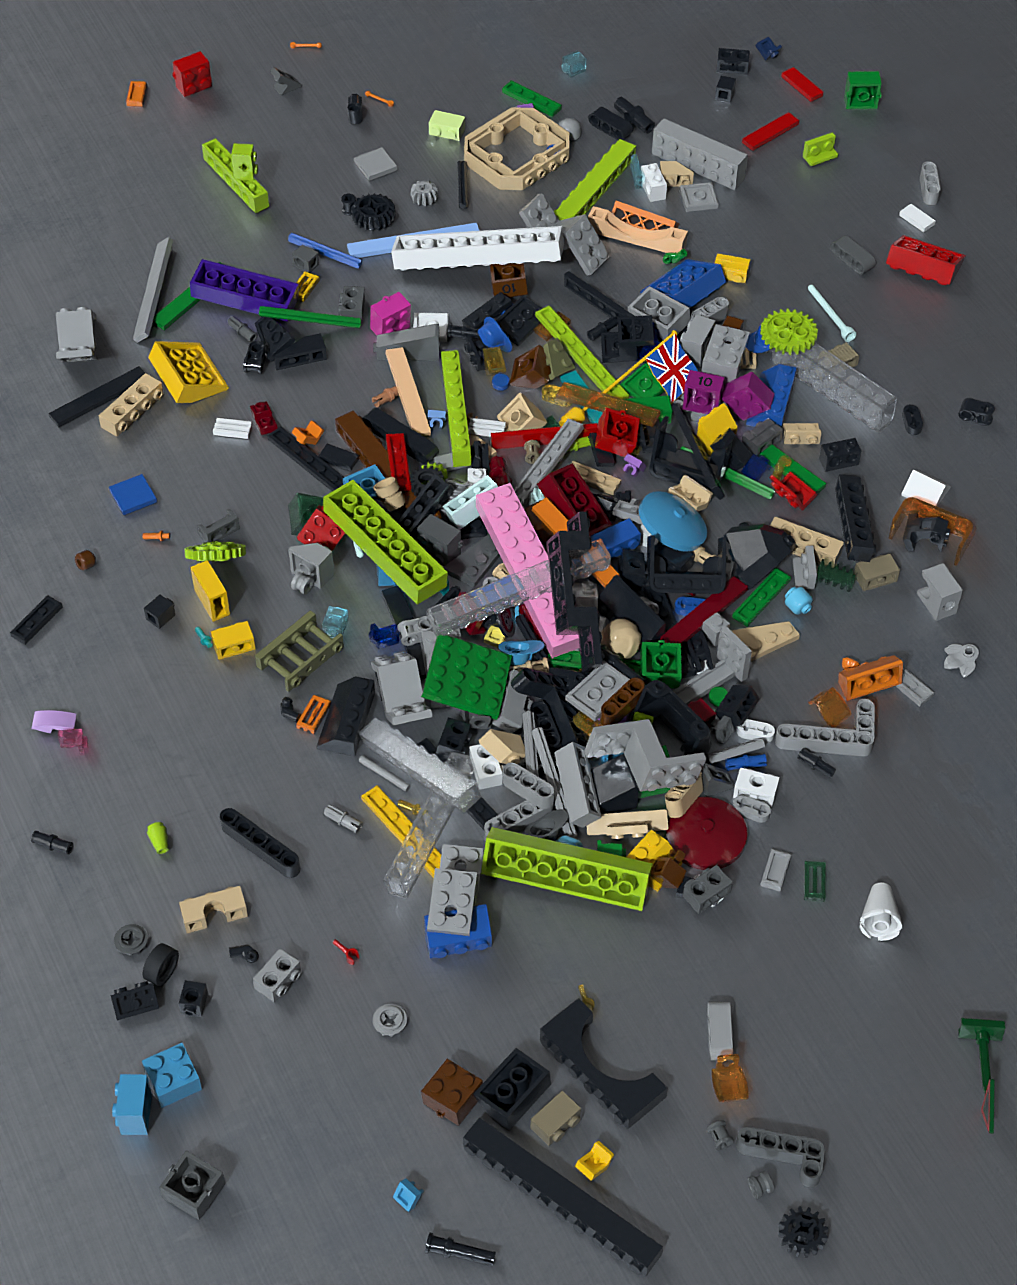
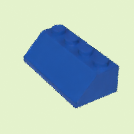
M778 364L760 373L759 379L774 393L773 401L769 410L747 419L746 425L755 427L758 422H763L769 418L775 425L777 424L782 428L795 382L797 367Z

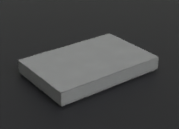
M603 661L601 666L593 670L565 696L566 701L593 721L600 718L601 706L630 680L606 661Z

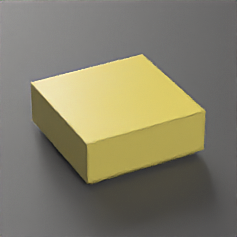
M490 626L484 637V643L498 648L499 644L505 642L507 638L502 634L500 628Z

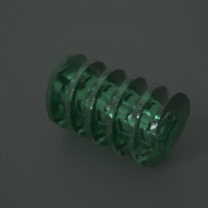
M825 559L821 560L817 570L819 583L825 579V584L829 585L832 581V586L836 587L839 584L841 590L847 586V592L853 589L858 572L855 575L853 574V568L846 572V566L839 570L838 563L833 568L832 561L825 565Z

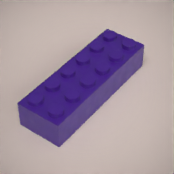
M202 259L190 281V292L193 298L259 314L260 306L294 310L299 299V284Z

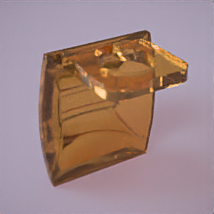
M834 687L820 692L808 702L809 705L816 704L821 716L831 728H836L852 715L845 700Z
M738 1054L718 1056L716 1067L712 1069V1084L719 1102H736L749 1098L745 1075L741 1067L738 1066ZM726 1060H733L729 1067H725L722 1063Z

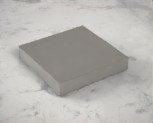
M383 147L354 157V163L368 181L398 170L397 165Z
M712 182L680 186L679 190L686 212L718 209V201Z

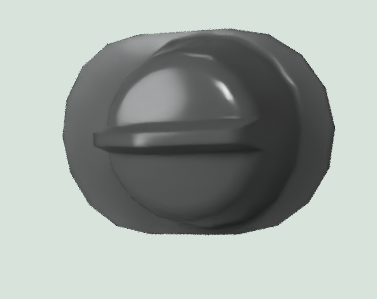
M564 810L551 811L536 822L528 825L524 829L523 834L556 841L559 829L568 820V814Z

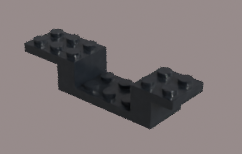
M578 512L567 521V531H558L547 540L556 635H578L582 672H591L601 666L604 661V653L601 651L600 644L602 642V634L599 631L598 625L600 615L597 612V606L574 607L576 597L572 590L574 578L570 571L572 559H579L592 546V539L589 537L588 531L590 520L587 518V512Z

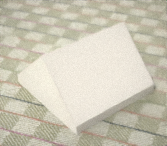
M913 470L902 492V496L934 511L951 486L924 472Z

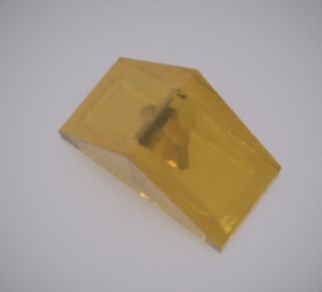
M500 346L484 348L483 356L486 376L505 373L506 367Z

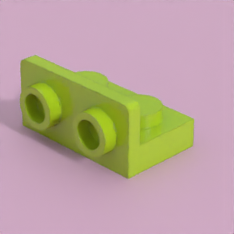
M833 132L805 142L803 158L810 166L838 157V153L834 149L836 136Z

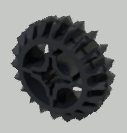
M368 193L367 196L362 195L361 198H357L352 206L351 214L355 225L365 228V231L371 229V231L377 229L379 231L380 228L385 229L386 226H390L394 222L396 210L392 199H388L387 196H382V194L376 195L374 193L370 195Z

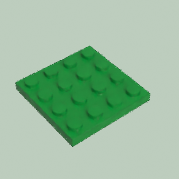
M438 633L421 697L481 716H490L491 719L497 720L512 655Z

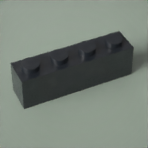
M434 474L397 523L415 540L418 537V526L430 514L435 515L455 488L443 478Z

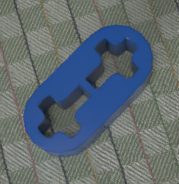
M679 597L675 601V612L678 615L686 616L706 599Z

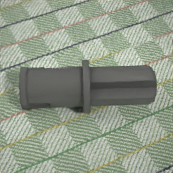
M231 316L228 319V324L237 331L238 335H242L250 343L257 339V333L252 331L246 323H242L235 316Z

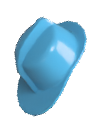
M538 640L506 641L500 643L498 649L503 653L512 655L510 665L516 666L531 660L533 653L542 650L545 645L542 641Z

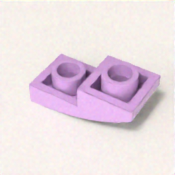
M54 710L35 711L31 729L51 733L52 729L72 733L76 714Z

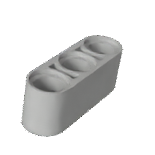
M927 161L922 164L919 179L924 203L933 206L938 203L940 183L936 164Z
M717 297L693 311L690 320H693L697 314L715 320V324L726 318L729 301L726 298Z
M508 763L503 767V784L506 788L539 808L548 809L553 805L554 788L551 784L516 763Z
M708 1002L710 1060L732 1061L733 1041L730 1002Z

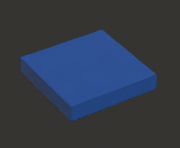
M143 474L109 486V491L123 515L157 503V498Z

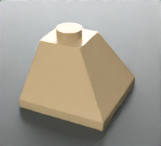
M519 393L497 415L499 421L506 422L505 432L539 429L547 424L542 412L522 393Z

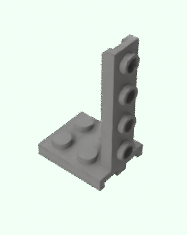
M727 626L720 629L717 658L720 661L713 665L712 670L706 669L673 690V692L688 705L690 702L697 701L708 694L712 688L719 687L734 676L741 682L748 678L752 651Z

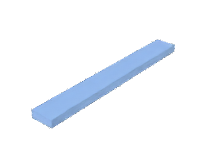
M477 223L403 235L479 231ZM397 236L348 243L347 249L349 255L356 258L391 253Z

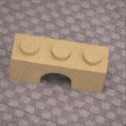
M240 886L228 887L222 891L209 892L204 896L187 898L179 902L187 933L206 929V917L213 911L223 912L227 922L248 917Z

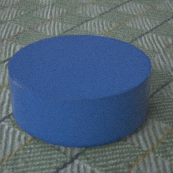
M505 374L493 376V388L499 391L506 390L509 387V377Z

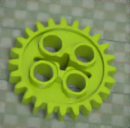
M787 308L786 312L780 309L779 313L773 311V315L768 314L767 318H764L761 323L760 335H762L761 339L765 340V345L770 344L769 349L776 348L775 352L781 350L783 355L785 352H788L789 355L795 352L798 355L799 350L805 353V349L810 350L811 345H815L818 335L817 324L813 323V318L808 319V314L803 316V311L796 313V309H794L793 312H790L789 308Z
M204 542L201 545L184 548L185 558L196 561H227L230 558L246 555V546L234 542Z

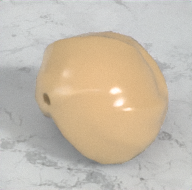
M615 619L601 631V646H608L609 650L613 654H618L621 660L631 658L638 652L642 636L637 626L629 620Z

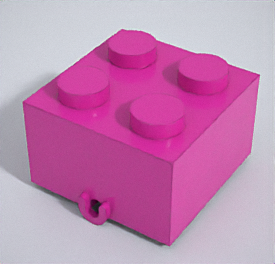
M400 292L389 297L384 296L383 300L371 305L370 329L376 336L408 329L410 327L411 304Z

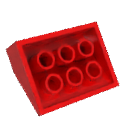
M902 235L891 245L886 264L890 265L893 269L906 270L905 272L911 275H921L926 280H937V283L941 285H950L966 255Z

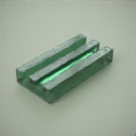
M805 861L804 900H808V898L812 899V901L820 899L821 902H825V862ZM809 866L812 867V893H809ZM817 867H821L820 894L817 893Z

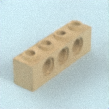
M145 373L98 415L101 428L116 437L119 436L141 414L148 410L152 404L164 394L162 382Z
M774 517L770 526L785 531L794 538L797 544L791 554L801 557V554L805 552L806 546H813L815 563L832 569L835 568L842 554L843 541L791 523L785 519Z

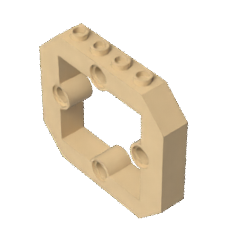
M511 107L465 136L464 161L466 166L499 190H524L569 160V132L535 108ZM519 126L533 135L534 144L538 146L555 144L545 152L535 154L531 161L515 171L503 164L501 154L496 152L489 154L483 150L491 144L499 145L503 143L504 136Z

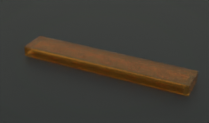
M567 382L562 384L556 394L557 399L600 412H604L606 407L616 411L624 410L626 414L640 418V424L650 427L655 425L660 416V410Z

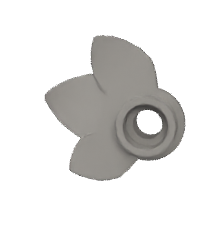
M951 644L944 649L948 654L944 662L945 669L959 668L963 678L969 676L975 670V660L979 656L976 646L972 644L964 646ZM972 651V654L968 655L966 654V652Z

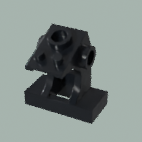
M917 511L909 512L903 535L906 550L914 551L919 540L929 539L931 543L938 545L941 552L942 547H947V543L944 540L949 538L951 530L947 528L949 521L941 517L919 518Z

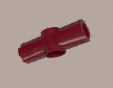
M502 456L491 458L489 477L498 487L508 483L512 484V478L508 474L505 459Z

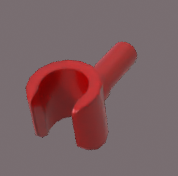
M335 939L333 941V944L346 954L347 962L354 965V960L350 956H356L359 959L357 949H348Z

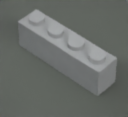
M571 742L554 753L564 793V801L567 806L568 819L571 824L584 828L602 817L588 758H586L584 753L585 747Z

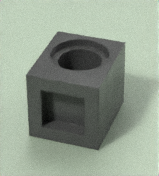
M303 244L292 253L293 266L302 271L311 273L319 265L318 252Z

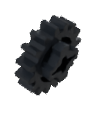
M799 1206L797 1212L791 1208L789 1216L787 1214L783 1215V1221H780L778 1227L781 1229L779 1230L778 1237L783 1238L782 1246H789L787 1252L790 1253L792 1250H795L796 1257L801 1252L804 1253L805 1258H808L809 1252L817 1255L818 1249H824L825 1244L823 1242H827L828 1235L826 1233L828 1232V1227L823 1226L825 1218L818 1219V1211L812 1214L810 1207L803 1211L802 1207ZM792 1223V1228H793V1229H792L791 1232L789 1233V1232H788V1227H789V1225ZM816 1231H818V1238L815 1241L814 1234L816 1233Z

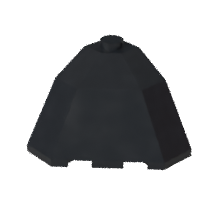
M766 524L731 527L723 535L726 537V542L731 546L729 553L732 561L737 564L736 574L748 586L749 590L772 571L797 546L791 535Z

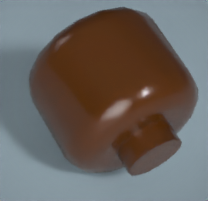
M84 550L76 554L75 563L80 570L84 571L94 567L96 557L91 551Z

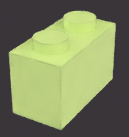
M435 110L429 121V135L460 141L465 131V116Z

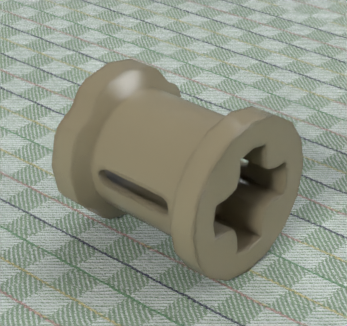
M529 440L524 444L526 451L525 461L529 464H534L540 456V443L536 440Z

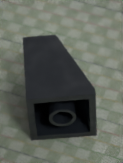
M624 754L591 770L601 814L618 813L637 808L639 788Z

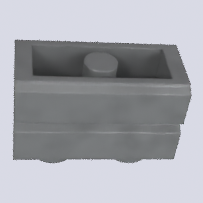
M767 418L763 422H758L751 431L747 430L742 436V443L753 454L752 456L757 458L771 444L775 445L782 440L783 429Z

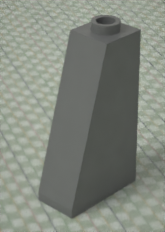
M439 324L377 335V342H373V353H377V360H387L386 350L403 347L407 360L439 361Z

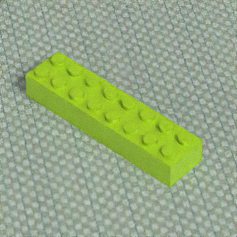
M354 480L323 497V511L417 605L447 587L448 572Z
M491 827L486 837L481 874L642 911L647 897L653 863Z

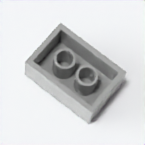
M650 286L627 307L628 311L634 316L652 315L653 335L662 340L672 334L673 330L677 331L678 335L690 321L689 307Z

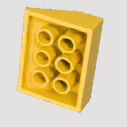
M154 342L148 358L176 403H193L228 390V385L200 343Z

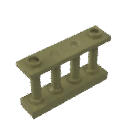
M310 610L255 655L256 667L262 671L267 666H271L285 677L286 691L289 692L293 688L298 687L306 677L335 653H339L344 647L343 635L339 633L332 639L317 627L316 614ZM312 632L324 641L326 645L318 650L303 637L307 633ZM298 643L313 656L304 661L289 648ZM281 655H285L299 667L291 673L279 664L276 659Z

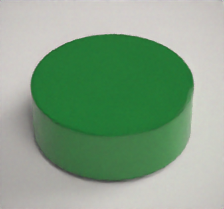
M723 687L712 688L709 692V702L714 706H719L728 691Z

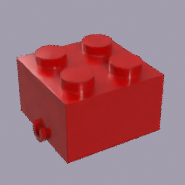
M201 51L172 62L174 70L172 76L175 79L177 89L184 97L212 87L210 64Z
M606 407L598 421L595 448L626 457L627 453L631 455L637 444L640 418L628 415L624 410L616 411Z

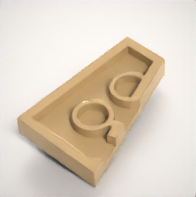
M789 621L731 630L752 651L751 662L798 640L800 636Z

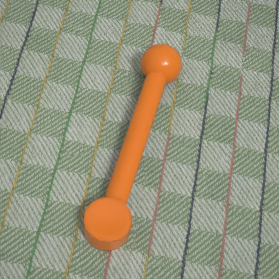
M291 42L290 47L321 48L322 44L320 42L317 44H296Z
M370 91L365 92L367 97L370 96L387 103L389 107L394 106V101L385 100L372 94Z

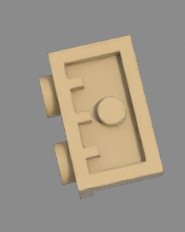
M783 423L784 444H820L821 429H819L818 423Z

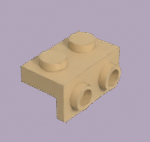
M687 475L682 477L680 484L670 487L667 492L682 498L693 506L697 512L708 507L713 495L711 491Z

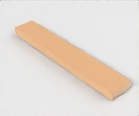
M403 347L386 350L385 354L410 428L423 437L431 436V430Z

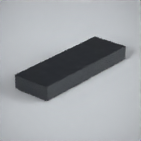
M47 595L10 632L11 637L26 645L63 608L62 603Z

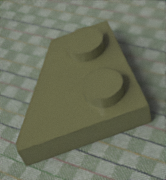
M558 338L543 345L547 366L551 368L550 380L575 368Z

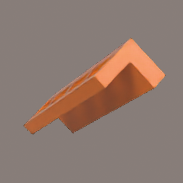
M615 201L611 212L615 215L617 209L623 211L625 217L620 220L640 229L648 230L644 223L649 220L654 222L655 225L650 230H659L662 226L669 228H678L679 223L674 220L619 201ZM633 215L638 216L640 222L631 224L629 217Z

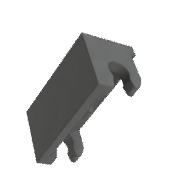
M227 509L226 512L228 514L226 517L207 527H204L202 524L198 525V534L205 542L219 541L240 529L238 516L231 509Z

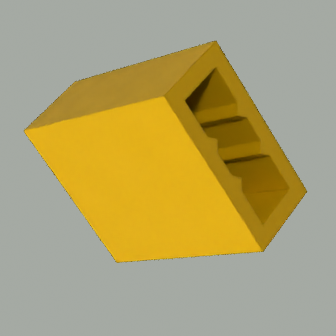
M207 560L190 567L194 591L211 620L214 622L229 616L227 591L209 561Z

